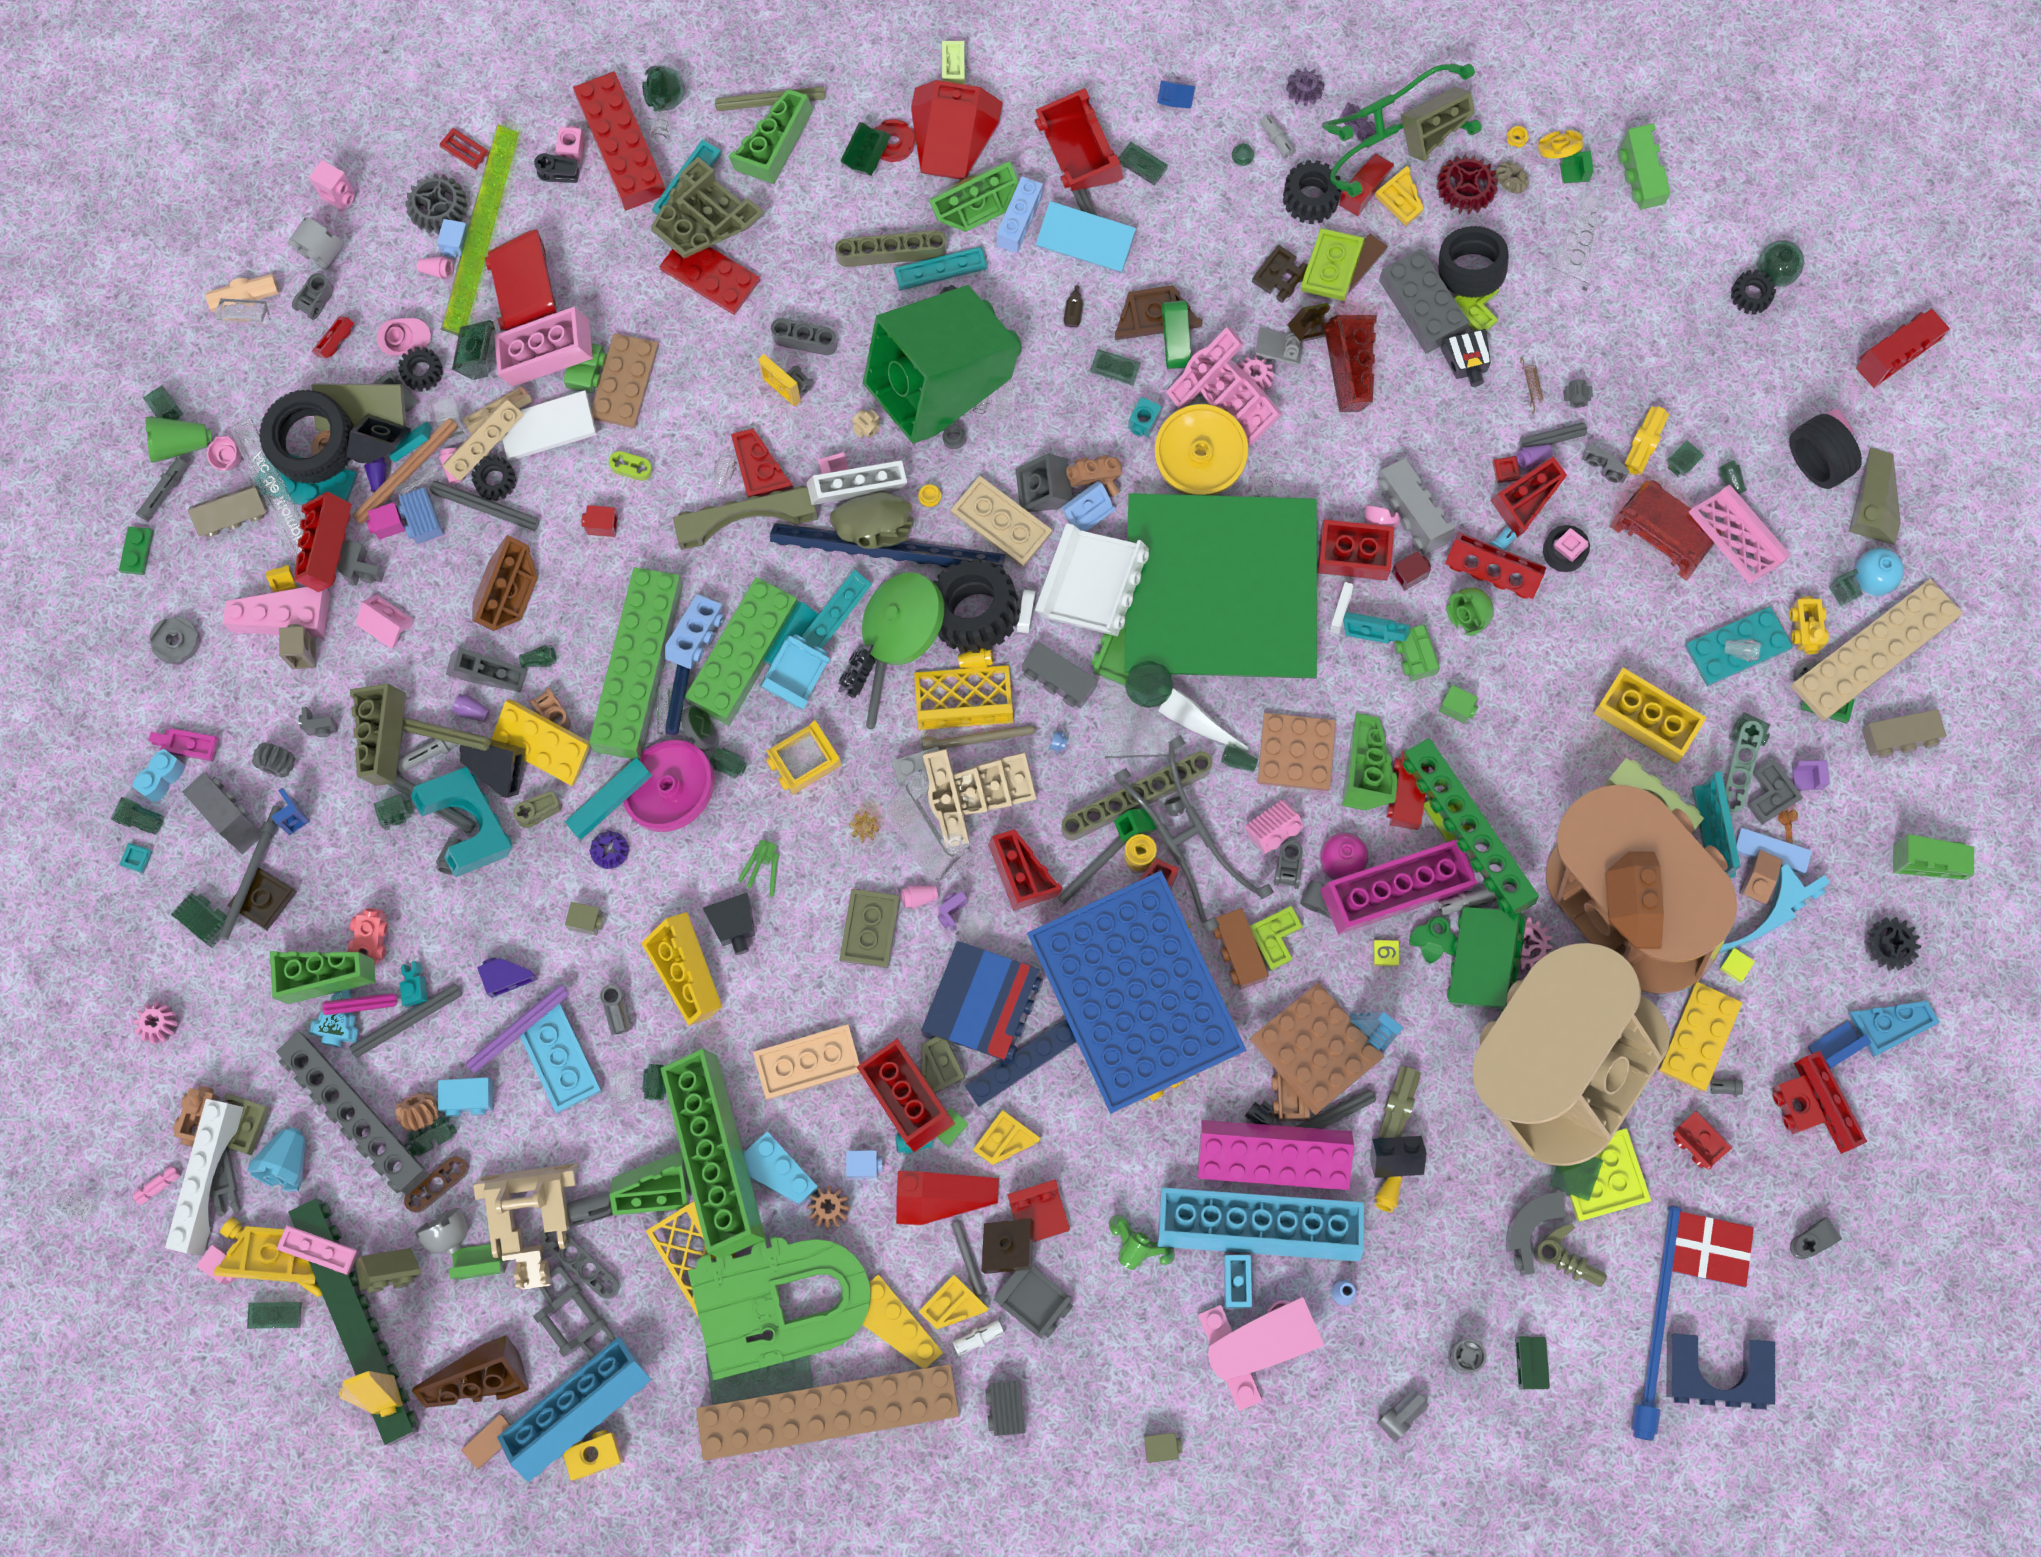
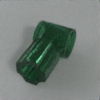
M121 797L110 819L129 828L133 826L156 835L163 825L164 816L143 808L132 800Z

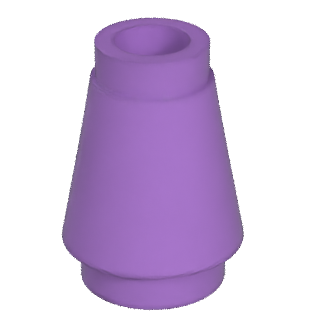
M1549 444L1521 448L1516 454L1518 465L1521 469L1531 470L1548 458H1551L1553 450Z
M459 694L452 707V711L456 712V716L485 722L490 712V709L467 694L465 696Z

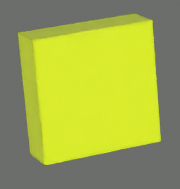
M1733 948L1720 967V970L1741 983L1755 961Z

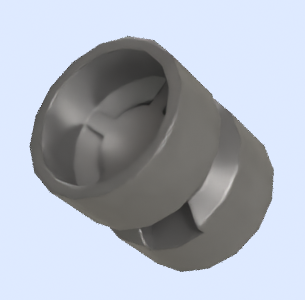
M1474 1339L1456 1342L1448 1353L1449 1364L1453 1370L1461 1374L1477 1372L1486 1363L1487 1354L1485 1348Z

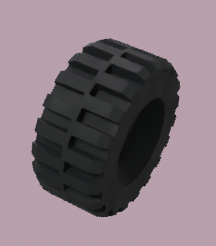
M973 559V562H968V560L960 561L961 564L956 566L952 564L948 567L949 570L946 572L942 571L937 576V581H933L941 591L944 601V618L938 637L942 642H946L948 647L952 649L957 647L959 652L967 653L968 650H971L972 653H980L982 648L988 651L993 649V645L1002 644L1005 641L1004 637H1010L1014 632L1012 626L1016 627L1018 625V615L1021 613L1020 600L1009 574H1006L1002 567L995 566L990 561L983 563L981 559ZM985 594L994 598L988 610L977 617L961 618L954 615L957 605L971 595Z

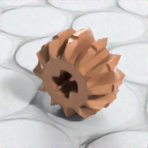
M418 1092L415 1095L410 1094V1097L403 1098L402 1102L396 1105L397 1109L395 1111L398 1123L406 1131H417L419 1128L425 1129V1126L433 1124V1120L439 1117L438 1113L440 1112L437 1100L429 1092Z
M832 1186L827 1187V1194H824L822 1188H818V1193L821 1196L819 1198L813 1194L810 1196L816 1204L807 1205L809 1210H816L809 1215L810 1219L819 1217L816 1221L818 1227L823 1224L824 1220L826 1229L831 1228V1221L834 1222L837 1228L840 1227L837 1218L840 1217L845 1221L848 1219L842 1211H850V1206L842 1204L847 1202L849 1198L847 1196L839 1198L842 1193L840 1188L835 1191L834 1195L832 1194ZM831 1201L832 1205L836 1206L834 1211L831 1209L832 1213L827 1214L826 1210L822 1209L824 1204L827 1206L826 1202Z

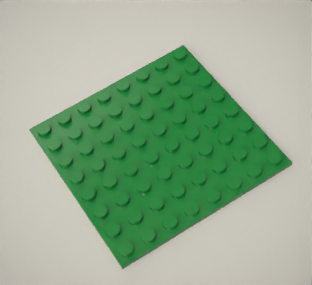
M1128 493L1127 541L1137 543L1138 540H1141L1149 548V557L1141 570V579L1135 587L1133 602L1126 612L1125 673L1317 679V499Z

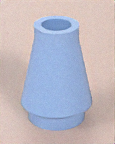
M1340 1280L1333 1285L1331 1294L1337 1304L1346 1306L1354 1302L1357 1291L1350 1281ZM1343 1287L1350 1290L1348 1296L1343 1294Z

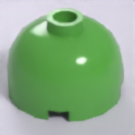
M1465 587L1449 596V605L1446 606L1448 617L1457 629L1459 624L1466 631L1465 635L1475 636L1490 625L1494 616V607L1491 599L1484 591L1474 587Z

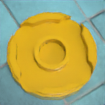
M1566 130V133L1560 134V131L1546 134L1538 142L1539 155L1549 159L1568 157L1580 151L1584 146L1582 134L1574 130Z

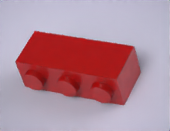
M1402 751L1399 758L1395 757L1393 772H1397L1396 800L1393 804H1388L1386 818H1390V826L1418 830L1422 823L1426 793L1422 794L1416 785L1417 780L1413 774L1409 775L1404 769L1402 762L1405 751ZM1429 767L1421 768L1424 772L1429 773Z

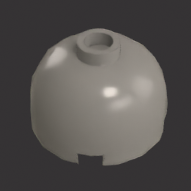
M460 1208L448 1210L436 1216L435 1218L437 1219L428 1224L426 1222L416 1229L415 1234L425 1249L432 1253L446 1252L449 1255L461 1248L459 1243L466 1237L468 1224Z

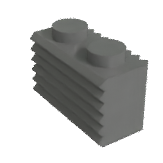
M1021 1381L990 1383V1389H985L986 1404L992 1405V1415H988L989 1431H994V1436L1024 1434Z

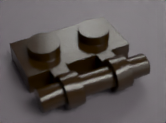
M1277 245L1253 276L1252 283L1269 294L1277 288L1280 292L1276 299L1283 303L1287 297H1291L1294 293V288L1298 282L1303 281L1308 265L1302 263L1298 268L1294 265L1297 256L1282 246ZM1286 273H1289L1292 277L1286 283L1282 278Z

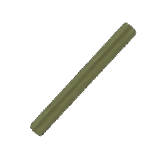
M823 86L790 89L808 95L809 101L825 99V89ZM786 90L716 98L715 108L717 111L771 106L777 102Z
M403 717L402 731L484 751L488 750L491 744V740L486 736Z

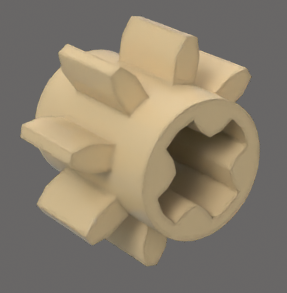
M863 409L852 419L854 423L852 426L854 428L853 431L860 438L864 435L868 438L873 437L881 427L878 424L880 422L879 416L872 409L869 412Z

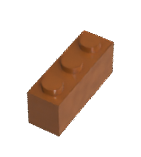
M1240 908L1215 917L1219 926L1213 929L1212 933L1216 940L1220 939L1223 946L1220 949L1223 961L1229 962L1231 967L1229 976L1232 984H1237L1239 990L1266 981L1269 975L1243 909Z

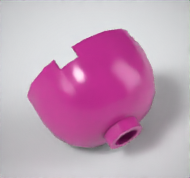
M1338 833L1331 836L1323 844L1320 851L1321 867L1334 880L1365 870L1368 863V850L1365 843L1358 836L1351 833Z

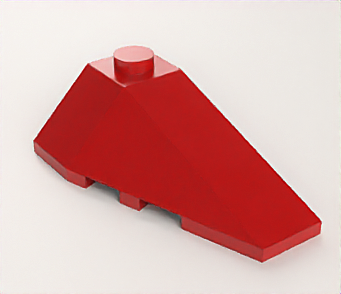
M898 1171L896 1224L925 1225L930 1222L998 1204L999 1178Z

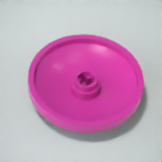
M682 740L663 741L643 751L640 761L653 776L623 802L627 813L640 826L654 832L674 831L688 825L703 812L711 799L715 776L710 760L695 745Z

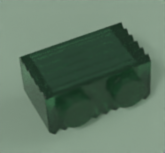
M190 892L171 915L205 944L213 948L220 940L219 935L228 915L219 908L215 911L210 908L209 905L212 902L201 893L196 896Z

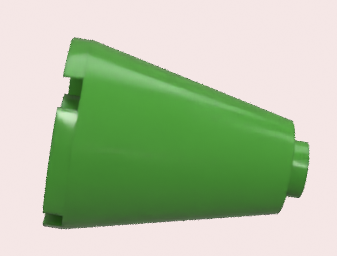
M153 416L145 417L148 437L147 444L151 463H157L207 448L208 443L212 442L211 429H206L205 424Z

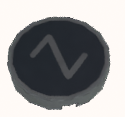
M694 705L684 709L681 714V723L687 737H693L696 741L694 745L702 751H709L717 745L718 737L708 715Z

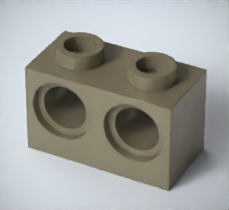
M290 624L285 628H279V656L291 669L316 668V640L299 624Z

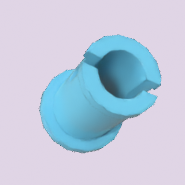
M1504 528L1495 541H1491L1489 544L1505 550L1516 539V534L1513 532L1507 537L1512 530Z

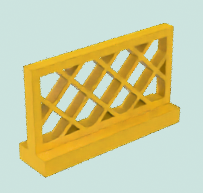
M1009 665L914 673L918 730L1013 723ZM1005 673V679L999 686L990 680L994 674ZM972 675H977L982 679L976 687H973L966 681ZM947 677H954L959 681L952 689L942 683ZM930 679L935 684L926 691L920 686L919 680ZM985 683H988L995 689L988 697L979 691ZM962 684L971 690L964 699L955 693ZM938 687L947 692L940 701L932 695ZM998 693H1001L1007 698V704H996L992 699ZM975 694L984 700L979 706H972L968 703ZM951 696L960 702L955 708H949L944 704ZM927 698L936 704L932 710H921V704Z
M693 1200L688 1205L647 1229L646 1233L699 1318L694 1295L689 1290H692V1287L685 1284L682 1279L684 1270L694 1269V1267L686 1266L688 1252L702 1255V1257L704 1254H708L706 1246H704L703 1251L690 1248L692 1235L703 1238ZM685 1212L688 1213L692 1220L690 1230L677 1227L678 1217ZM674 1219L673 1225L667 1224ZM661 1227L672 1229L669 1243L659 1241L654 1231ZM675 1230L689 1234L686 1247L672 1244ZM671 1248L685 1251L682 1264L671 1261L669 1257Z

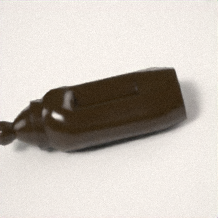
M1078 285L1074 286L1075 290L1070 293L1066 300L1063 321L1067 327L1078 328L1081 323L1083 300Z

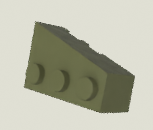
M1453 87L1400 114L1408 152L1411 157L1425 162L1430 157L1429 154L1437 146L1440 147L1445 143L1444 139L1452 131L1456 132L1475 113L1470 91Z

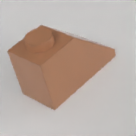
M1759 850L1739 894L1758 903L1767 904L1777 882L1782 859Z

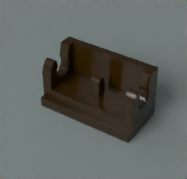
M1328 303L1302 308L1287 326L1300 342H1305L1327 336V331L1334 325L1336 317L1330 318L1329 322L1325 321L1324 316L1331 307Z

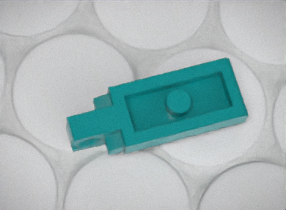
M1346 612L1343 618L1345 635L1349 637L1389 644L1390 641L1396 640L1405 642L1410 634V625L1400 622L1396 623L1389 619Z

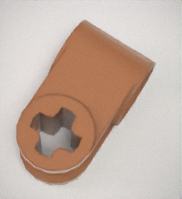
M549 687L545 689L546 692L536 699L529 700L539 715L552 722L557 717H563L558 725L569 730L571 721Z

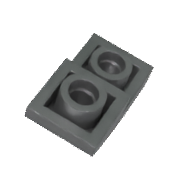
M1590 443L1588 444L1582 460L1587 461L1593 467H1604L1601 476L1606 477L1608 481L1623 483L1629 473L1626 466L1604 449Z

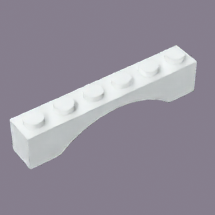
M206 1099L165 1248L188 1254L204 1255L210 1233L208 1203L212 1179L223 1151L238 1130L244 1107Z

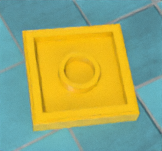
M763 354L758 358L762 379L791 405L796 407L801 402L797 382Z

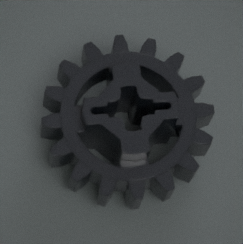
M1886 917L1881 920V923L1879 921L1874 923V929L1871 928L1867 931V934L1871 937L1864 940L1865 943L1870 944V947L1865 951L1866 953H1873L1870 960L1875 961L1877 959L1879 961V968L1886 964L1888 971L1893 970L1895 966L1899 971L1904 968V965L1908 967L1913 964L1911 959L1915 960L1919 957L1915 951L1919 950L1921 945L1916 944L1915 941L1920 936L1912 934L1915 927L1909 929L1906 927L1908 921L1905 920L1902 923H1898V917H1894L1890 922ZM1888 929L1886 936H1879L1883 930ZM1905 951V956L1901 959H1898V957L1900 956V952Z

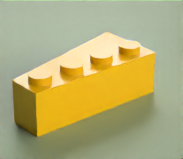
M688 912L666 918L641 944L688 1026L710 1019L722 1008V1004Z

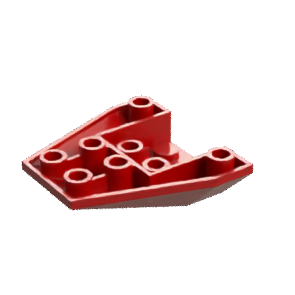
M935 80L916 87L911 105V113L920 172L922 174L959 180L967 178L999 125L1003 102L977 86Z

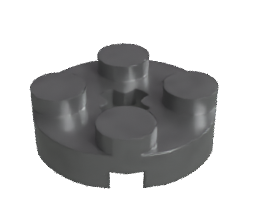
M175 616L168 620L165 618L159 621L150 633L151 649L163 662L177 665L183 664L197 651L200 635L196 627L183 617ZM179 635L180 641L177 644L171 645L170 638H175Z

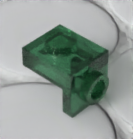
M1686 440L1666 460L1670 463L1667 468L1677 477L1680 474L1687 476L1705 455Z

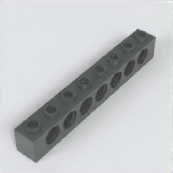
M298 1031L276 1051L281 1057L279 1063L288 1072L291 1069L297 1075L294 1077V1080L303 1089L309 1088L312 1092L309 1095L310 1098L318 1106L321 1104L327 1109L325 1114L333 1123L338 1121L343 1128L340 1129L342 1134L348 1140L354 1139L358 1143V1146L355 1148L363 1157L367 1158L369 1156L374 1161L371 1166L381 1176L385 1174L390 1179L387 1184L394 1192L398 1193L401 1191L408 1196L430 1175L305 1035ZM308 1058V1064L301 1068L302 1061ZM324 1075L322 1083L316 1085L317 1078ZM339 1092V1098L335 1102H331L332 1096ZM355 1109L354 1116L347 1120L348 1112ZM366 1127H370V1133L362 1137L363 1130ZM386 1144V1150L378 1155V1148ZM401 1161V1169L397 1172H394V1165L397 1162Z

